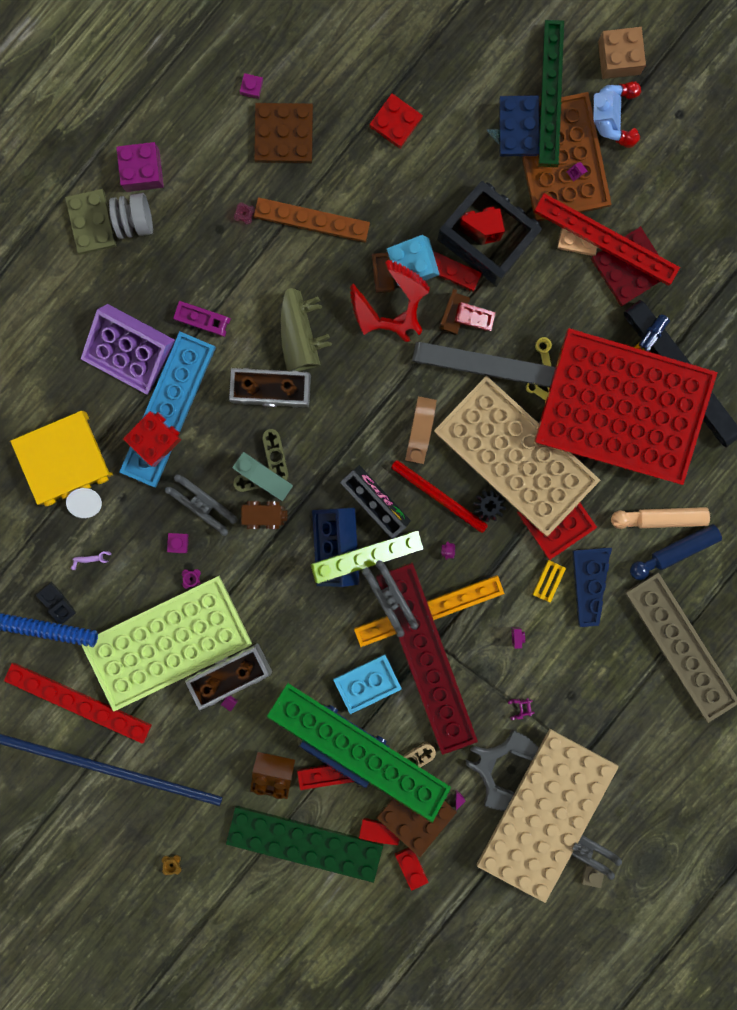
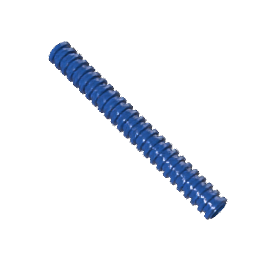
M0 614V631L20 633L21 635L26 634L32 637L37 636L38 638L43 637V639L48 638L55 641L60 640L61 642L66 641V643L72 642V644L77 643L84 646L89 645L90 647H94L98 640L97 630L91 631V629L86 630L85 628L80 629L79 627L74 628V626L68 627V625L63 626L62 624L57 625L56 623L51 624V622L28 620V618Z

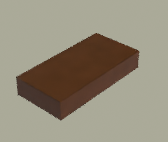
M388 252L372 254L376 293L395 291L394 278L388 271L385 263L387 260H390Z

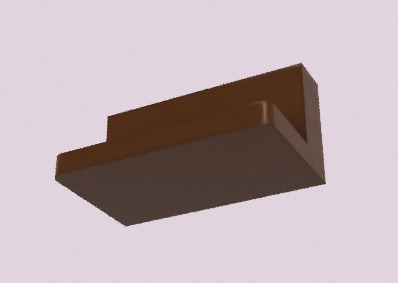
M453 289L439 329L457 335L461 323L454 322L458 303L468 304L470 298L456 293L457 290Z

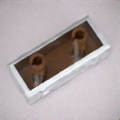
M231 368L230 402L244 405H263L265 407H309L311 375L309 372Z
M257 643L229 658L226 657L216 662L215 665L205 670L199 671L185 682L198 709L202 710L254 683L260 682L270 676L272 670Z

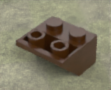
M258 752L252 772L250 792H254L257 795L273 796L276 799H288L295 760Z

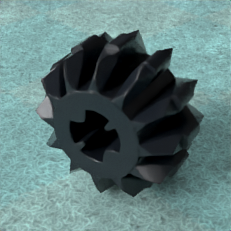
M493 490L489 491V496L486 491H482L484 498L477 495L476 499L480 502H473L474 506H479V509H475L474 513L481 512L478 518L482 519L485 516V522L490 521V516L493 521H497L495 514L500 517L503 516L499 509L506 510L505 506H500V503H504L505 499L498 500L501 495L500 493L493 497ZM492 501L491 504H494V508L487 511L488 508H485V504Z

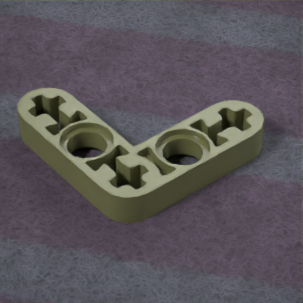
M268 429L263 434V443L269 469L277 474V468H272V465L283 463V467H279L280 471L285 473V476L282 478L287 481L289 473L280 434L274 429ZM269 433L277 436L274 439L275 446L279 444V448L268 450V446L272 447L271 441L266 440V437H269ZM274 451H278L281 454V459L278 462H273L270 458L271 453ZM242 474L238 475L233 482L235 489L240 492L261 488L253 483L255 487H251L252 483H249L242 489L241 486H238L240 478H243L245 481L249 480Z

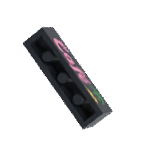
M360 465L340 482L392 539L411 522Z

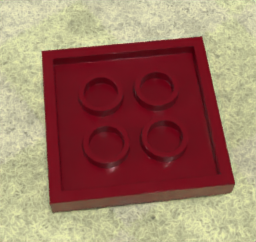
M641 226L624 236L659 255ZM604 250L591 258L620 306L625 305L660 283L659 280Z

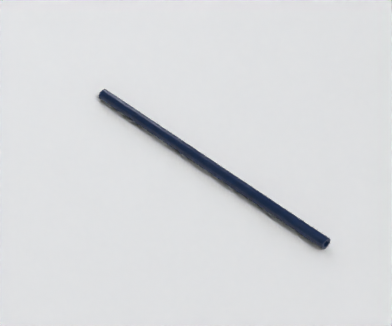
M0 734L1 745L217 806L221 805L223 799L222 796Z

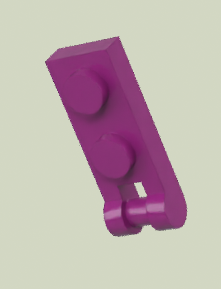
M179 301L173 318L178 322L225 337L227 332L225 331L226 326L231 320L229 317ZM215 320L220 321L218 328L213 326Z

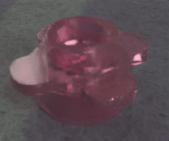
M239 203L234 219L236 221H243L247 225L251 224L255 208Z

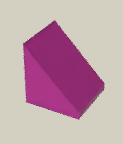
M581 162L576 163L567 171L573 182L588 172Z
M230 695L225 698L221 705L232 711L238 700Z
M455 790V808L457 810L466 800Z

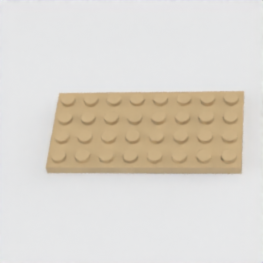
M486 375L434 430V433L547 537L595 487L600 479L572 453L535 443L534 440L539 423Z
M549 729L478 860L477 867L546 903L574 851L572 848L575 842H579L619 766Z

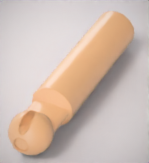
M707 507L638 510V512L619 510L612 515L611 523L617 529L634 526L639 528L708 526L710 523V513Z

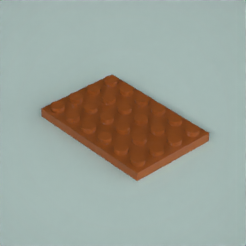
M585 92L561 97L558 168L538 167L539 155L522 156L534 219L536 221L547 220L534 213L544 193L580 213L612 205L589 93ZM539 102V135H540V111H541V102ZM581 162L588 172L573 182L567 171L576 163Z

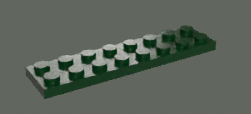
M237 805L226 845L372 883L375 881L383 850V843L363 840L357 836Z

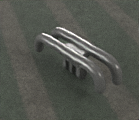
M179 474L175 475L174 480L196 496L190 501L172 487H166L165 493L174 497L214 527L222 536H226L228 534L227 528L208 513L214 508L232 524L237 522V517L188 479Z
M378 560L376 566L388 587L381 590L369 568H364L362 574L367 579L397 636L402 637L404 636V630L393 610L400 606L412 629H417L418 623L382 560Z
M584 835L581 836L578 843L575 842L572 848L574 850L572 856L603 873L609 880H613L615 874L608 867L591 858L593 850L608 858L617 866L622 864L620 857Z

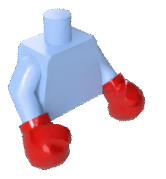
M632 81L619 85H606L600 90V93L594 94L593 119L600 135L615 140L616 143L626 148L634 147L640 140V135L636 128L629 131H620L621 96L626 97V99L638 97L641 93L639 83Z

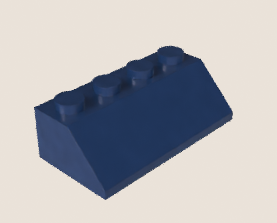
M355 508L312 510L315 562L357 549ZM359 570L316 584L317 586L329 587L360 585Z

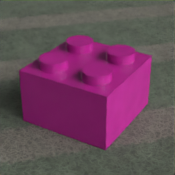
M155 142L116 146L120 183L126 192L164 188L160 150Z

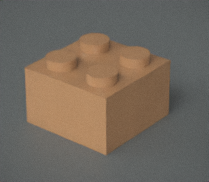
M642 27L602 32L598 40L602 79L640 75L646 66Z

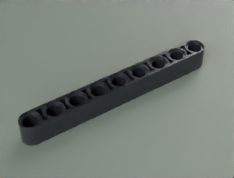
M642 300L637 301L624 311L625 318L641 339L647 334V329L652 327L657 320ZM664 329L661 333V338H657L650 351L654 354L691 364ZM711 392L703 421L717 440L727 448L737 440V424L713 392Z

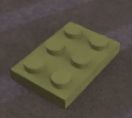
M103 189L65 197L79 255L117 247Z

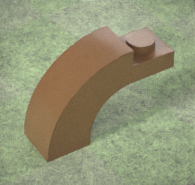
M418 396L405 457L406 461L424 464L437 400Z

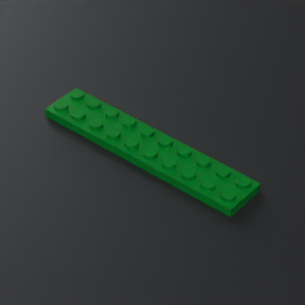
M289 683L286 684L267 715V718L430 822L434 821L451 789L449 785Z

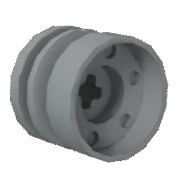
M144 193L130 195V204L127 203L124 196H120L119 201L116 197L110 198V219L119 239H124L126 235L129 238L133 237V228H135L139 236L153 233L150 207Z

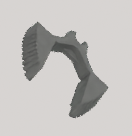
M513 729L506 741L496 747L488 749L478 746L471 747L470 750L479 754L480 759L477 762L469 760L465 762L467 767L478 772L483 779L486 787L485 806L500 811L506 810L515 792L495 785L491 773L497 758L508 754L509 751L532 761L539 748L527 736H523V734Z

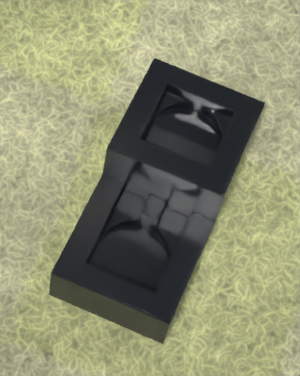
M52 581L36 593V596L49 609L48 612L59 624H63L76 614L69 601Z

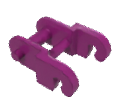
M529 698L522 701L520 699L507 701L508 704L518 703L520 707V714L511 716V720L523 719V716L529 715L530 717L534 714V711H531L530 705L533 701ZM522 704H526L527 712H523Z

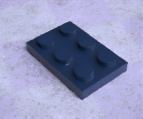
M500 96V157L539 155V96Z

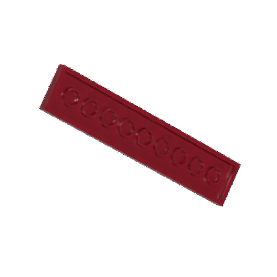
M413 562L390 570L389 572L418 623V628L412 629L400 606L393 610L404 630V636L399 637L442 755L477 743V737ZM382 574L376 575L381 590L388 587Z

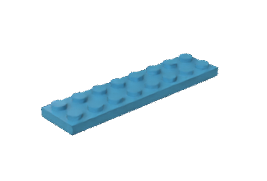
M179 331L143 418L150 411L155 414L159 412L166 419L165 423L169 427L172 425L180 432L216 347ZM130 446L120 473L152 487H157L171 451L156 467H152Z

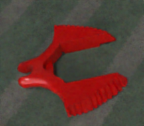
M387 260L385 263L388 271L409 299L407 310L394 319L379 318L378 314L353 283L350 287V294L352 295L350 298L353 304L354 315L361 331H363V335L375 329H384L395 332L403 341L410 342L406 330L414 329L418 335L422 333V328L417 320V308L419 301L429 293L430 287L427 286L426 281L422 280L423 278L419 274L417 275L416 272L406 268V266H402L400 263L397 264L395 261L393 263L392 260Z

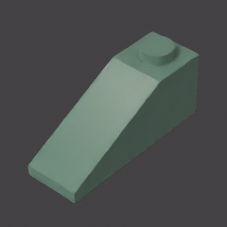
M245 452L241 454L233 466L234 470L281 501L285 499L293 487L288 481Z

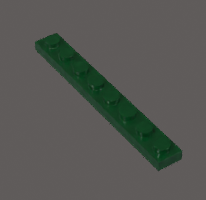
M545 20L538 167L558 168L564 42V21Z

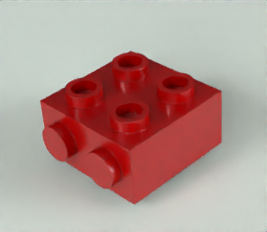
M150 411L123 440L150 466L156 467L182 439L178 436L180 432L172 425L169 427L165 423L166 419L159 412L155 414Z

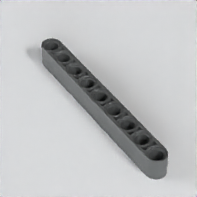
M422 342L415 343L412 361L545 387L551 386L556 367Z

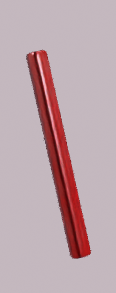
M396 460L392 464L391 468L479 532L483 533L487 529L488 525L400 461Z

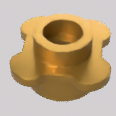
M164 856L162 858L164 863L163 874L173 875L181 872L180 856Z

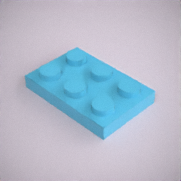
M385 654L333 679L350 714L402 690Z

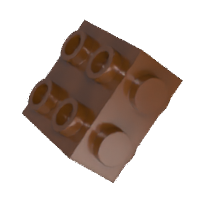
M247 501V505H242L241 525H246V529H258L260 525H266V529H279V525H284V521L288 520V510H284V506H280V502H266V505H261L259 501Z

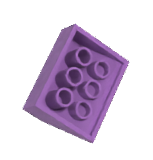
M106 304L96 311L81 360L148 395L169 357L175 340Z

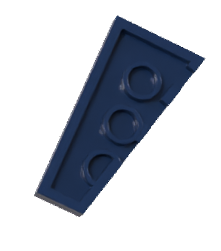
M612 547L572 550L579 627L599 626L602 600L606 588L605 582Z

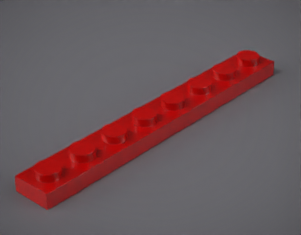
M545 193L534 210V213L668 286L671 285L680 269L679 266Z
M16 663L11 664L4 679L5 682L142 744L145 742L152 727L151 724L123 711L116 710L113 712L111 706Z

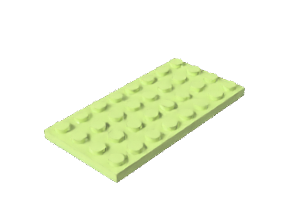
M218 576L99 633L94 647L84 646L83 644L82 647L114 712L251 646L252 642L221 577Z

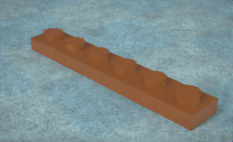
M259 197L254 217L257 219L365 243L370 227V222Z

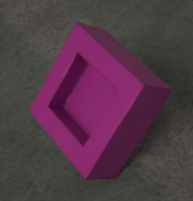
M244 73L240 94L259 99L263 77Z
M168 533L167 552L188 553L189 534Z
M511 627L512 646L515 649L522 648V643H525V632H522L520 627Z

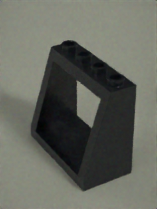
M481 181L440 228L437 240L473 269L481 272L483 277L497 287L538 236L542 228L538 221L528 218L523 209L513 206L508 197L498 194L490 183ZM481 193L530 231L501 267L497 266L451 229Z

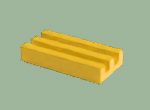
M547 560L532 595L551 603L566 568ZM550 566H553L542 593L539 594L538 592ZM557 569H560L553 583V586L548 594V597H546L545 595L550 587Z

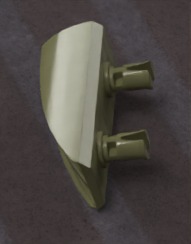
M294 288L285 291L281 311V339L287 371L299 372L320 366L317 350L331 346L332 343L324 342L330 338L328 334L313 339L307 312L322 308V305L315 304L320 301L319 297L317 296L303 302L301 291Z

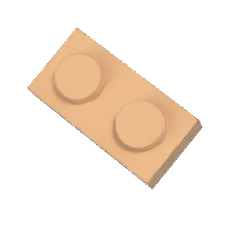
M563 228L560 231L557 249L589 256L596 255V246Z

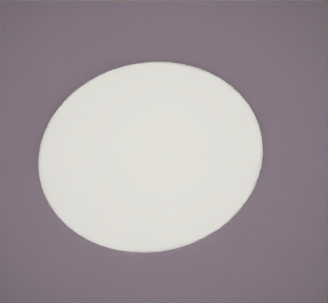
M79 488L68 495L66 506L74 516L89 518L100 511L102 501L95 491L88 488Z

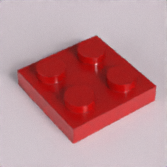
M391 94L370 123V128L401 149L422 120L423 115L394 94Z

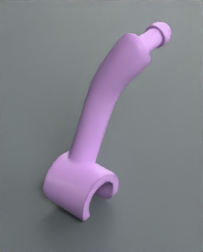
M104 551L96 556L73 558L74 562L71 569L75 570L78 562H109L103 559V555H111V552Z

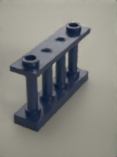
M328 705V707H326L334 713H336L337 715H339L337 713L338 710L331 705ZM377 735L375 739L386 745L387 741ZM303 740L300 742L298 747L361 787L366 788L369 784Z

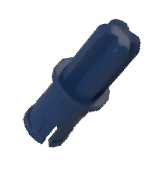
M662 314L659 315L652 327L647 329V334L639 344L642 350L649 351L657 338H661L662 331L670 322L668 317Z

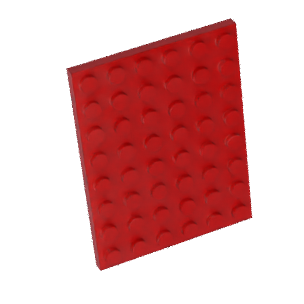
M568 328L534 442L684 485L718 372Z

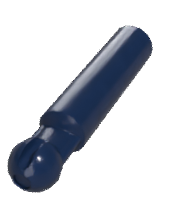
M711 524L652 553V559L647 562H634L631 565L630 573L637 580L645 579L649 571L655 568L662 571L722 541L721 533L716 525Z

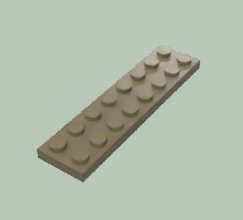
M656 572L624 592L704 720L709 723L736 706V694L661 575Z

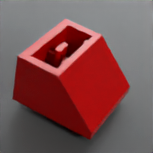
M494 207L485 208L483 212L475 213V211L464 213L458 226L459 231L480 245L499 242L505 232L501 210Z

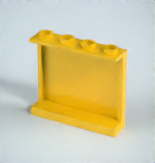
M79 411L11 440L37 505H45V507L56 503V499L61 497L66 499L76 489H90L91 484L96 482L98 484L109 481L108 477L113 476V473L108 471L89 426L87 412Z

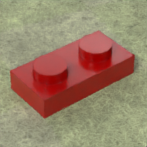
M409 847L395 853V857L411 891L429 883L417 855Z

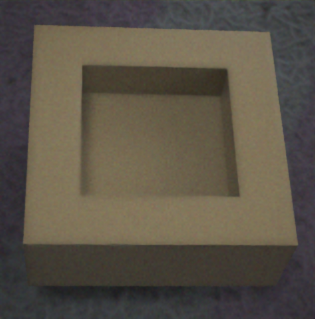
M585 863L581 883L601 888L604 874Z

